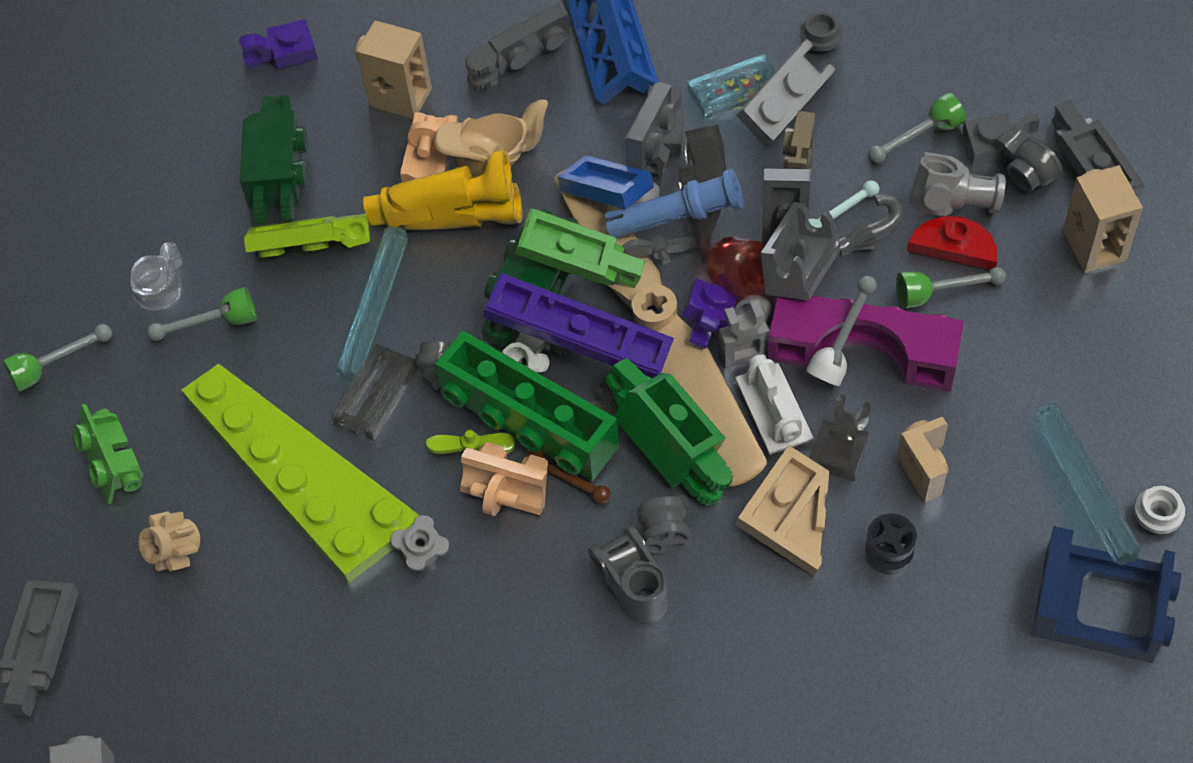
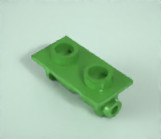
M82 404L78 424L73 426L74 444L78 452H84L89 462V478L93 487L100 488L107 505L112 504L115 490L123 488L126 492H132L139 489L142 485L143 472L131 448L114 451V449L127 447L128 444L127 437L117 415L110 413L108 409H101L91 416L87 405Z

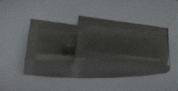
M718 124L684 131L685 160L688 167L679 169V191L683 190L684 185H687L689 181L696 180L698 183L723 176V172L726 170L724 144ZM725 208L708 213L707 218L700 221L687 217L693 237L697 242V249L702 264L712 262L722 233Z

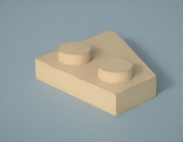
M788 445L739 515L735 525L812 576H815L822 564L820 552L822 532L825 528L826 509L824 505L825 496L828 493L829 471Z

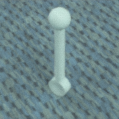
M870 180L865 182L861 191L829 211L833 219L866 197L872 198L873 195L878 194L880 190L878 183ZM820 218L808 219L812 226L822 227Z

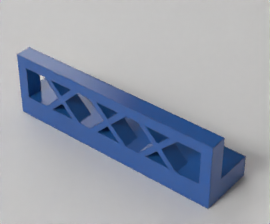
M567 0L596 101L605 105L628 85L648 95L649 86H654L659 81L633 0ZM592 2L596 3L597 9L592 23H587L586 18ZM605 33L607 38L602 52L597 54L595 48L600 34ZM610 63L615 64L618 75L606 84L605 77Z

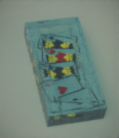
M762 54L689 80L688 91L703 118L707 120L743 107L770 78L775 69L766 54Z

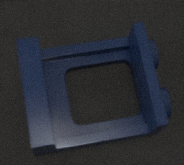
M1054 526L1046 549L1031 636L1153 663L1160 647L1169 648L1173 637L1175 618L1167 616L1169 601L1176 602L1181 583V573L1173 571L1176 552L1165 550L1160 563L1073 545L1074 530ZM1087 576H1094L1147 588L1152 594L1147 634L1138 637L1082 624L1078 620L1077 613L1083 579Z

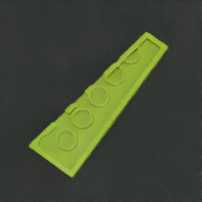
M219 363L181 389L186 401L348 584L394 549L391 543L393 533L412 526L415 519L419 516L415 511Z

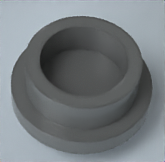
M824 11L815 12L809 15L802 24L800 38L802 42L808 39L812 43L810 48L812 50L828 51L835 48L841 42L842 27L833 14Z

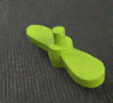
M467 430L462 437L442 434L434 435L427 439L426 447L429 452L434 454H448L460 451L464 453L466 448L478 451L485 442H490L502 446L507 454L515 449V439L508 433L501 432L478 436L473 430Z

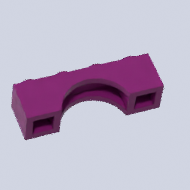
M812 295L811 299L807 301L778 296L769 332L768 359L774 362L807 367L811 358L818 350L825 347H833L854 300H837ZM863 304L844 346L865 345L884 352L898 365L905 384L952 392L964 321L951 319L943 314L927 315L904 311L895 306L879 307Z

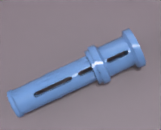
M729 169L725 170L723 176L701 183H698L696 180L689 181L681 191L634 204L627 209L606 212L605 219L611 220L606 222V226L610 236L619 239L635 232L687 217L700 221L706 219L708 213L731 206L735 210L743 208V194L734 170Z

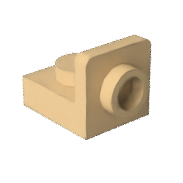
M943 417L930 422L926 420L915 422L901 433L897 459L924 502L942 496L946 475L948 474L947 462L939 450L944 445L948 424Z

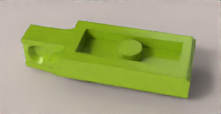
M366 213L336 218L335 216L250 227L244 236L246 252L258 251L259 257H271L285 253V247L302 245L303 251H314L329 247L328 241L336 240L350 248L370 242L371 237Z

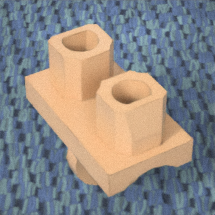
M415 112L413 123L409 128L408 143L400 172L402 182L448 171L451 156L439 152L435 147L434 140L436 131L441 125L449 122L458 123L456 115L436 118L432 115Z
M485 442L478 451L470 448L465 449L461 456L463 476L460 491L484 499V514L494 517L502 505L537 515L541 514L545 507L548 461L546 459L529 455L523 459L522 463L507 460V452L503 447L490 442Z

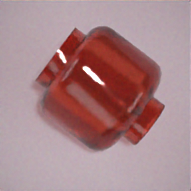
M738 235L722 238L712 248L707 261L708 276L712 284L719 285L728 293L740 297L763 292L765 284L761 251L765 245L761 241Z

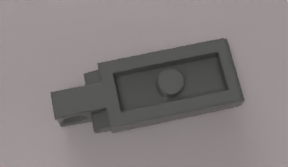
M1071 100L1056 105L1054 117L1051 119L1056 129L1054 137L1058 143L1057 145L1077 174L1082 176L1094 169L1104 170L1120 165L1136 196L1141 195L1144 182L1100 120L1093 121L1091 118L1084 120Z
M26 580L0 662V669L3 672L1 684L7 687L3 705L9 709L11 715L31 717L38 698V690L47 691L50 680H53L79 593L75 584Z

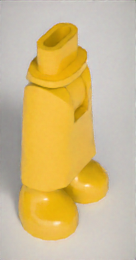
M506 150L494 151L487 160L485 172L476 178L472 177L468 166H463L398 183L390 188L382 187L380 194L364 196L363 198L364 210L370 225L388 224L391 230H399V225H401L402 229L416 231L481 227L482 221H495L505 225L519 224L522 221L521 196L517 183H512L511 165Z

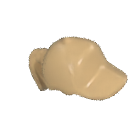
M538 100L527 106L521 119L512 115L495 113L479 119L467 118L461 123H445L436 131L435 147L439 152L453 156L457 168L468 166L473 178L485 172L487 160L494 151L506 150L510 165L512 166L518 160L521 153L532 150L538 144L543 131L548 101Z

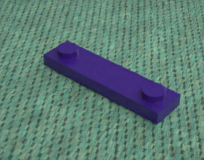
M500 273L483 314V318L610 366L628 358L644 375L651 379L661 374L674 340L671 336Z

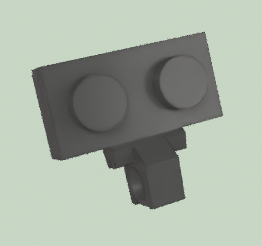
M660 82L654 84L625 138V165L649 171L651 174L657 175V177H662L670 155V151L662 143L665 137L663 132L671 130L677 111L676 105L671 104V85Z

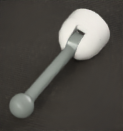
M864 276L859 280V293L833 347L822 348L813 355L806 369L808 373L825 382L840 386L847 370V361L841 350L868 294H872L876 290L877 283L873 277Z

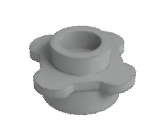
M426 515L418 516L412 526L405 530L395 531L391 537L393 548L401 550L407 567L413 571L423 570L426 566L434 563L438 556H444L449 550L447 538L439 536L433 528V519ZM419 539L425 542L421 547L415 544Z

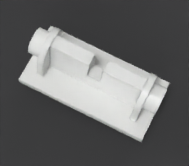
M763 354L752 357L748 362L750 367L747 373L735 377V380L769 455L786 450L788 445L796 447L814 441V437L779 363L774 364L771 359H767Z

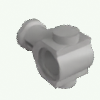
M925 152L920 160L910 202L918 209V212L947 216L954 210H961L963 204L988 208L989 213L997 214L1001 209L1004 199L1005 176L998 173L994 177L969 174L968 167L964 166L956 158Z

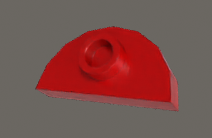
M942 216L928 220L915 229L908 241V252L988 270L997 265V246L991 234L980 224L964 217Z

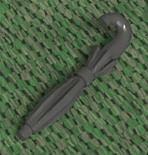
M886 193L873 195V200L877 206H887L889 210L888 215L869 225H866L865 220L862 219L847 237L843 236L836 241H840L841 249L834 261L839 256L842 257L851 253L852 250H875L874 243H877V240L889 235L898 228L904 218L902 204L895 195Z

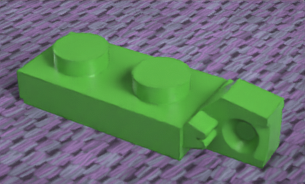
M530 209L515 252L519 256L599 284L603 283L613 286V283H618L635 288L641 278L645 260L623 253L625 248L616 243L617 238L536 209Z

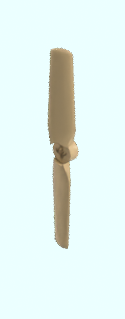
M561 171L560 173H558V174L555 176V179H554L555 182H556V184H557V186H558V188H559V190H560V187H559V183H558L557 176H558L559 174H561L563 171ZM561 192L574 219L578 220L579 225L610 235L606 222L611 220L605 219V213L618 210L617 207ZM632 233L616 239V243L622 246L626 242L638 238ZM649 255L640 257L639 259L645 260L641 278L635 288L618 283L608 286L632 310L634 323L674 338L661 373L672 374L726 437L717 452L727 463L726 466L730 467V470L733 471L732 476L734 477L729 486L742 485L760 474L765 468L767 460L708 347L704 349L688 341L692 328L678 316L675 294L669 288L661 285L660 272ZM655 305L658 310L662 309V312L655 314L654 311L647 310V307Z

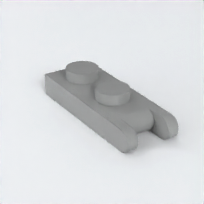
M805 39L797 46L736 114L765 146L780 134L795 117L797 111L803 108L836 70L829 63L818 72L804 57V54L812 47V43L808 39Z

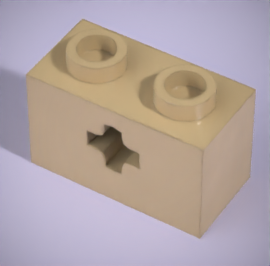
M375 20L366 36L360 37L355 51V56L359 61L362 73V85L366 90L369 106L414 119L415 112L420 111L432 90L422 34Z
M1120 165L1104 170L1094 169L1082 176L1076 177L1063 233L1085 273L1125 262L1130 252L1143 206Z

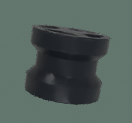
M888 513L878 516L871 522L868 527L865 556L873 569L883 574L892 575L901 573L909 567L913 561L917 539L916 529L911 521L900 514ZM883 545H886V546H888V547H892L893 550H894V552H892L891 550H887V549H885V548H881V547H882Z

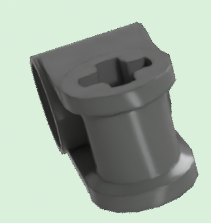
M630 525L624 528V535L602 547L593 545L588 548L589 557L598 575L610 587L627 615L633 621L640 624H651L659 621L665 615L668 609L666 577L635 527ZM643 589L655 591V593L647 597L635 595Z

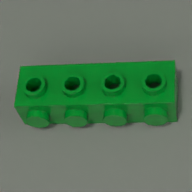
M463 330L435 363L440 392L450 404L458 408L467 407L477 413L480 419L492 429L500 430L502 428L513 434L526 449L535 453L541 451L555 459V462L561 469L571 475H578L579 473L593 482L619 448L617 418Z

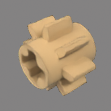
M167 511L150 515L148 518L151 527L141 531L138 541L140 553L145 561L155 564L157 571L169 569L172 572L191 566L188 555L198 552L200 546V534L196 525L191 520L184 519L182 511L171 514Z

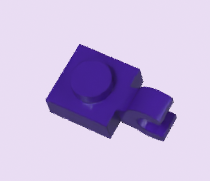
M306 19L265 28L267 37L253 33L239 37L243 51L242 55L247 68L257 67L265 62L275 60L276 67L279 69L317 59L315 46Z
M696 278L689 289L682 317L694 322L688 341L706 349L712 331L719 334V329L728 326L724 310L735 307L737 296L728 293L719 285L709 284Z

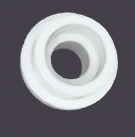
M1155 486L1143 491L1138 496L1134 505V514L1136 520L1144 529L1156 534H1167L1175 531L1182 524L1185 517V506L1175 490L1166 486ZM1159 508L1163 510L1167 516L1156 515L1151 511V509Z

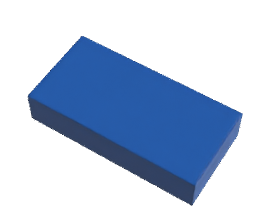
M588 155L582 157L557 176L561 192L622 209H627L654 188L651 172Z

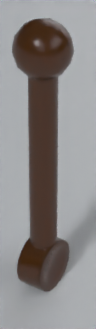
M528 451L525 455V457H528L529 455H534L537 457L544 458V455L541 451L537 453ZM548 462L547 472L591 494L596 503L604 504L609 501L611 492L606 486L600 485L596 487Z

